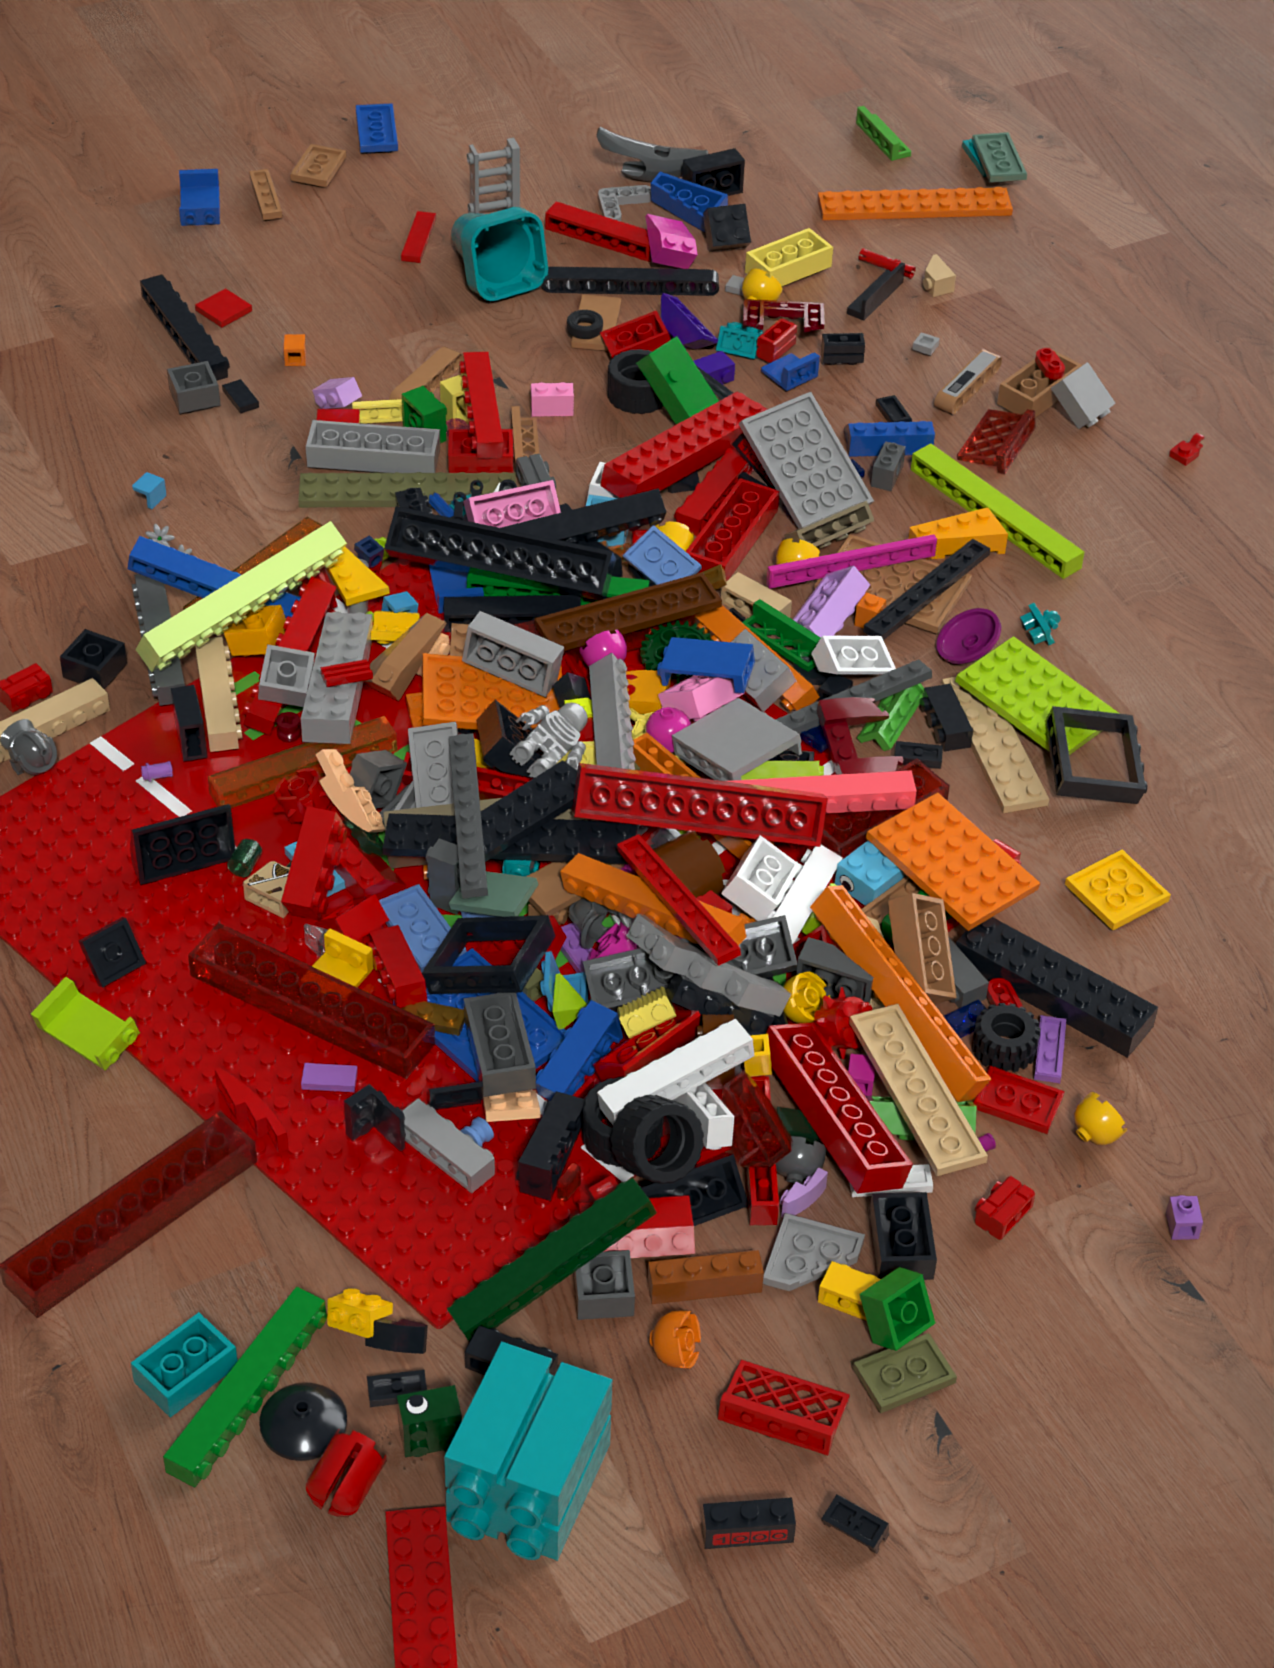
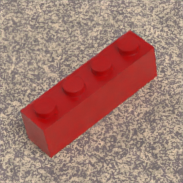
M399 925L369 931L370 942H367L366 945L372 948L374 967L376 971H379L382 985H386L388 999L394 1000L397 1009L407 1005H415V1003L428 1002L425 979Z

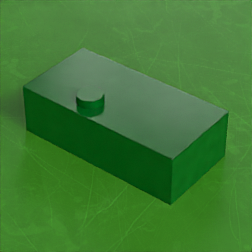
M677 336L636 363L676 425L719 402Z

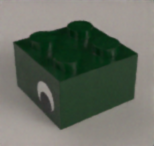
M455 1385L397 1395L399 1431L405 1458L411 1456L422 1457L427 1453L438 1451L447 1452L462 1422V1413Z

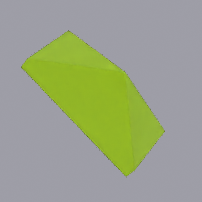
M561 973L555 975L552 1011L559 1030L564 1029L577 1018L579 1011L588 1005Z

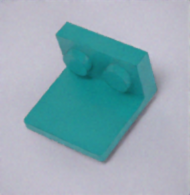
M728 322L727 325L720 327L716 350L756 359L757 339L764 332L754 327L744 328L742 323Z

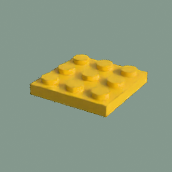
M1123 849L1067 877L1065 885L1111 930H1115L1169 902L1171 896L1166 889Z

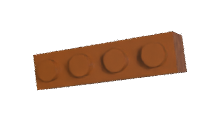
M759 1250L648 1262L647 1282L651 1304L762 1293L764 1271Z

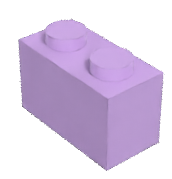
M354 377L330 379L312 390L315 402L320 409L345 407L362 397Z

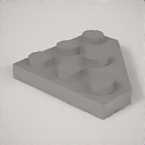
M785 1213L764 1273L763 1284L791 1291L824 1277L832 1261L848 1266L858 1262L865 1234Z

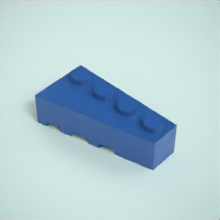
M659 172L651 182L652 202L704 233L706 231L703 212L710 207L728 206L727 194L663 172Z
M592 1000L579 1011L577 1021L572 1028L570 1027L566 1030L563 1042L559 1048H555L552 1051L548 1064L536 1075L538 1095L550 1101L556 1091L573 1095L585 1083L584 1077L586 1075L592 1076L596 1070L593 1064L612 1051L610 1046L613 1042L619 1044L623 1039L617 1012Z

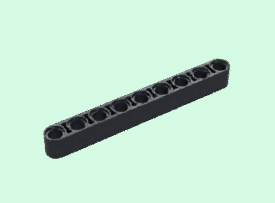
M548 267V275L544 278L542 286L548 293L662 295L666 293L669 295L713 296L719 292V274L711 269Z

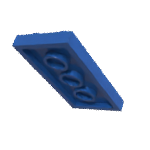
M393 103L355 105L360 152L398 151Z

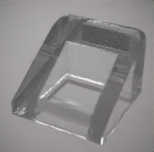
M305 924V944L321 957L325 953L324 934L328 929Z

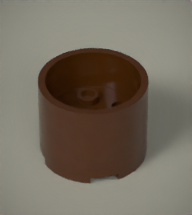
M688 831L653 849L696 898L700 895L703 896L710 890L721 898L724 897L721 894L725 888L722 874L725 873L723 863L712 844L707 839L702 841L697 836L696 831Z

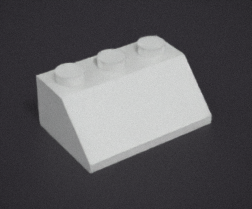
M822 636L811 653L820 672L832 674H885L896 669L881 636Z

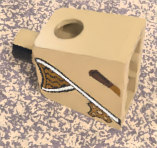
M275 861L269 862L243 882L245 900L284 918L289 911L281 903L292 861L286 867Z

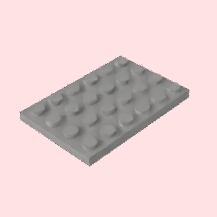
M812 392L748 417L739 423L740 428L775 489L780 491L779 496L798 529L851 505L866 500L868 505L874 502Z

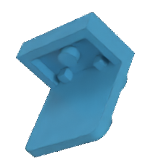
M548 951L545 953V961H542L541 964L544 980H541L540 985L542 995L548 998V1009L552 1012L555 975L559 974L560 971L552 951ZM585 972L563 975L588 1004L589 987Z

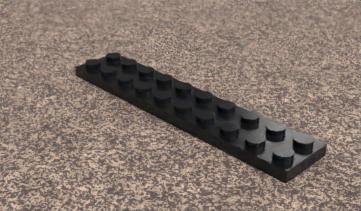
M389 813L383 843V855L426 857L428 849L431 846L433 847L438 839L457 845V842L450 835V830L456 827L455 816ZM552 819L491 859L570 862L580 853L603 863L628 864L618 852L617 844L636 836L637 825L611 821Z

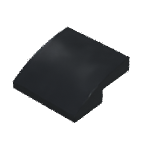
M483 1082L428 1089L427 1104L435 1110L481 1104L484 1090Z

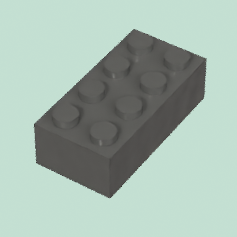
M496 993L464 998V1020L479 1082L482 1081L484 1086L483 1097L536 1089V1067L516 993Z

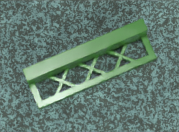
M865 106L857 107L856 124L891 161L911 156L912 151L876 114H871Z
M919 683L883 698L877 707L882 712L886 710L889 714V719L866 723L857 737L858 740L863 743L875 739L883 751L890 750L919 706L920 698H923L924 687L922 684Z

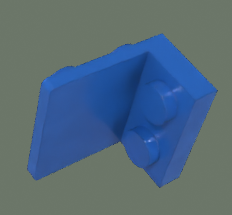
M814 352L799 359L790 353L761 367V372L788 391L818 376L820 356Z

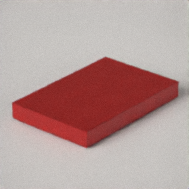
M990 1066L987 1074L992 1080L975 1097L973 1102L977 1106V1110L1048 1135L1064 1098L1065 1091Z

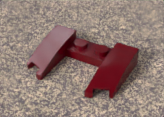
M744 299L743 325L763 330L764 316H768L769 318H803L804 332L824 329V303Z
M848 697L819 700L816 711L836 775L896 771L897 765L902 766L903 756L858 758L848 726L889 719L888 712L886 710L882 712L874 704V698Z

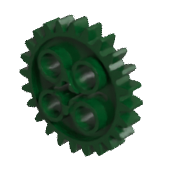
M679 620L676 621L675 625L667 622L666 627L659 624L658 631L652 628L651 635L645 634V641L641 642L642 664H645V670L658 671V664L663 661L664 649L669 645L671 637L714 640H711L710 633L705 634L704 627L697 630L696 623L691 627L688 621L680 625ZM672 673L670 682L672 679H675L678 684L681 679L686 680L693 675Z

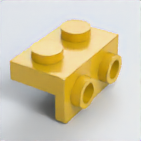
M375 611L374 625L371 629V640H376L377 643L381 644L396 641L420 619V614Z
M345 1289L343 1293L328 1298L327 1302L328 1326L365 1338L373 1337L375 1320L393 1314L392 1302L382 1300L378 1295L362 1294L358 1289Z

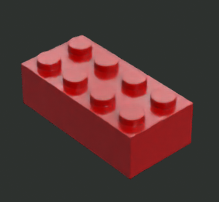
M310 806L306 808L281 903L291 915L319 921L322 914H325L327 911L328 899L326 897L328 890H332L334 885V867L339 865L341 852H339L340 845L345 842L347 837V828H345L346 826L334 811Z

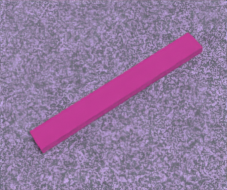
M933 534L768 566L766 584L770 589L821 579L828 573L850 566H855L858 571L933 557L936 552L937 538Z

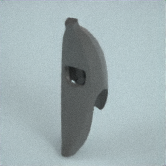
M601 126L596 134L603 149L641 160L623 163L621 172L631 178L643 181H652L659 172L681 177L684 159L709 154L708 150L667 147L618 135Z

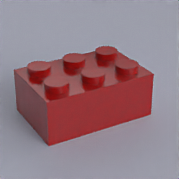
M449 429V473H513V429H501L503 454L502 457L476 458L475 449H471V436L473 434H469L468 429Z

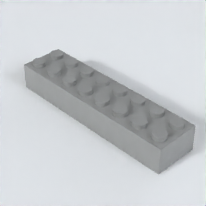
M326 612L301 716L302 742L351 743L364 681L326 687L321 676L320 667L365 659L368 661L372 645V614L361 612Z

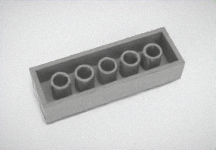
M312 420L306 443L307 467L380 473H436L440 454V429Z

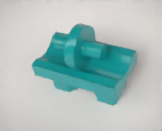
M1035 603L1028 605L1030 612L1021 616L1020 620L1025 630L1037 626L1028 631L1032 642L1036 645L1046 640L1048 645L1054 644L1055 641L1050 634L1051 628H1058V623L1061 620L1060 615L1057 611L1045 610L1042 616Z

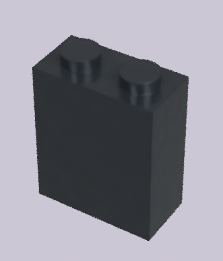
M195 685L171 688L174 720L183 761L207 758L204 725Z

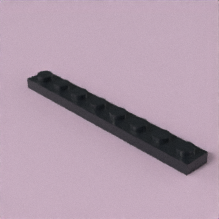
M974 539L970 540L864 625L863 632L870 636H881L885 640L990 555V548Z

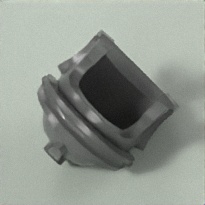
M18 720L8 726L1 734V746L8 750L11 758L9 760L10 764L18 775L24 773L23 770L31 775L42 774L54 765L57 749L53 738L35 729L30 720Z
M582 898L570 906L568 915L576 929L581 933L582 947L590 949L593 947L594 942L598 941L610 928L602 925L607 912L615 914L620 912L610 910L603 905Z

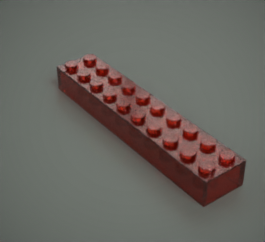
M217 923L188 955L190 976L405 1079L410 1076L435 1045L434 1023L221 923Z
M219 1111L0 1263L3 1285L36 1318H39L257 1162L255 1141Z

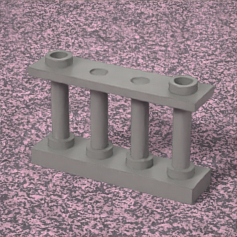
M508 138L507 147H504L503 150L477 153L473 144L469 145V153H467L470 171V203L467 205L468 212L479 213L480 211L503 207L507 209L520 207V147L515 138ZM503 157L507 159V164H504L502 167L479 170V161ZM502 174L507 176V180L504 183L479 187V178ZM500 191L507 192V197L503 200L479 204V195Z

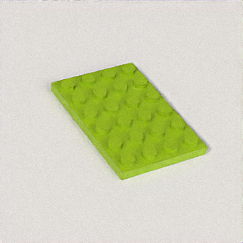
M1014 636L957 674L955 679L957 684L1049 752L1045 720L1052 706L1118 713ZM1065 727L1069 755L1102 731Z

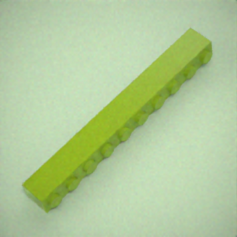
M929 444L912 453L911 471L969 512L988 507L1008 533L1007 539L1059 577L1065 579L1082 569L1085 553L1083 550L933 444Z

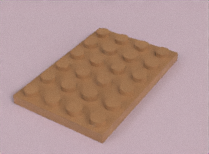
M850 534L837 553L881 544ZM918 559L859 572L870 584L866 592L886 599L887 607L940 564L926 559ZM965 574L909 619L906 624L938 634L971 583L972 575ZM823 578L817 580V582L814 585V590Z

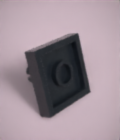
M124 917L115 920L78 941L100 987H104L146 964L129 923Z

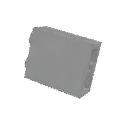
M1088 362L1051 387V390L1078 429L1085 425L1089 428L1098 422L1096 417L1103 418L1111 412L1109 408L1116 404Z

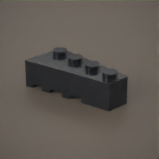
M556 1091L552 1100H548L544 1115L518 1162L519 1169L516 1180L519 1181L521 1193L551 1201L582 1128L584 1099Z

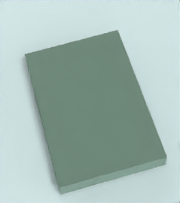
M486 871L488 896L462 899L460 886L449 902L451 910L500 917L518 916L539 884L537 878Z

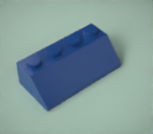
M932 421L848 423L844 427L849 457L878 456L885 441L906 446L905 455H912V453L929 444L934 445L935 439Z

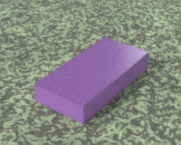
M305 1063L301 1082L302 1089L355 1092L358 1067Z

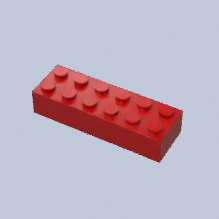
M742 478L737 481L686 550V553L701 564L702 569L698 573L721 564L725 571L726 581L730 579L778 512L779 490Z

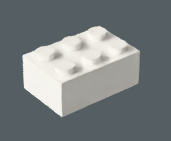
M760 835L743 855L721 894L748 913L750 917L755 918L757 921L765 920L778 906L800 864Z

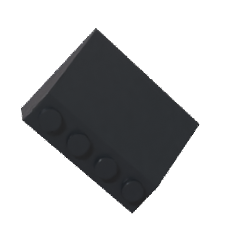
M494 700L476 720L483 760L491 768L496 767L502 772L530 777L531 773H528L527 770L537 759L542 758L541 756L544 752L538 748L534 751L532 758L522 766L520 762L516 764V760H512L513 755L510 756L509 753L519 742L524 741L534 729L529 727L527 730H522L526 723L522 721L517 723L518 717L497 700Z
M230 804L133 829L131 831L130 853L132 866L140 885L235 860L236 851Z

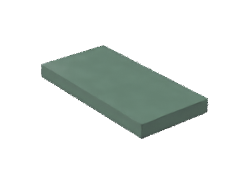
M1009 132L972 135V143L989 182L1027 180V172Z

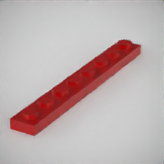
M639 834L617 844L618 852L718 966L741 955L738 944Z

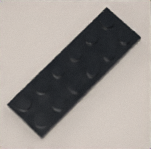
M562 760L481 811L485 862L573 806L577 777L576 769ZM455 827L452 830H450L451 838L457 842V832Z

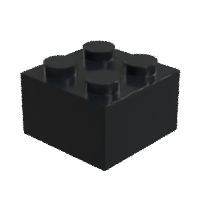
M746 204L710 207L703 212L709 252L746 248L751 243Z
M84 629L60 656L63 678L80 684L93 678L105 689L127 664L125 643Z

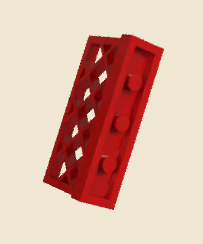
M740 1360L730 1385L720 1400L718 1420L828 1456L834 1436L849 1402L850 1394ZM743 1371L755 1374L757 1379L746 1382L742 1376ZM776 1381L782 1383L784 1388L773 1390L769 1383ZM763 1386L767 1393L755 1396L751 1389ZM804 1390L810 1392L812 1396L801 1400L797 1392ZM745 1391L749 1398L745 1399L733 1394ZM790 1394L794 1402L783 1405L778 1397ZM832 1399L841 1403L839 1406L828 1408L824 1401ZM772 1400L776 1407L772 1408L760 1403ZM817 1403L822 1411L810 1414L806 1406ZM800 1409L803 1417L788 1412ZM827 1418L831 1426L816 1421Z

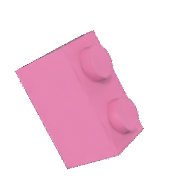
M573 383L531 384L532 417L573 416Z

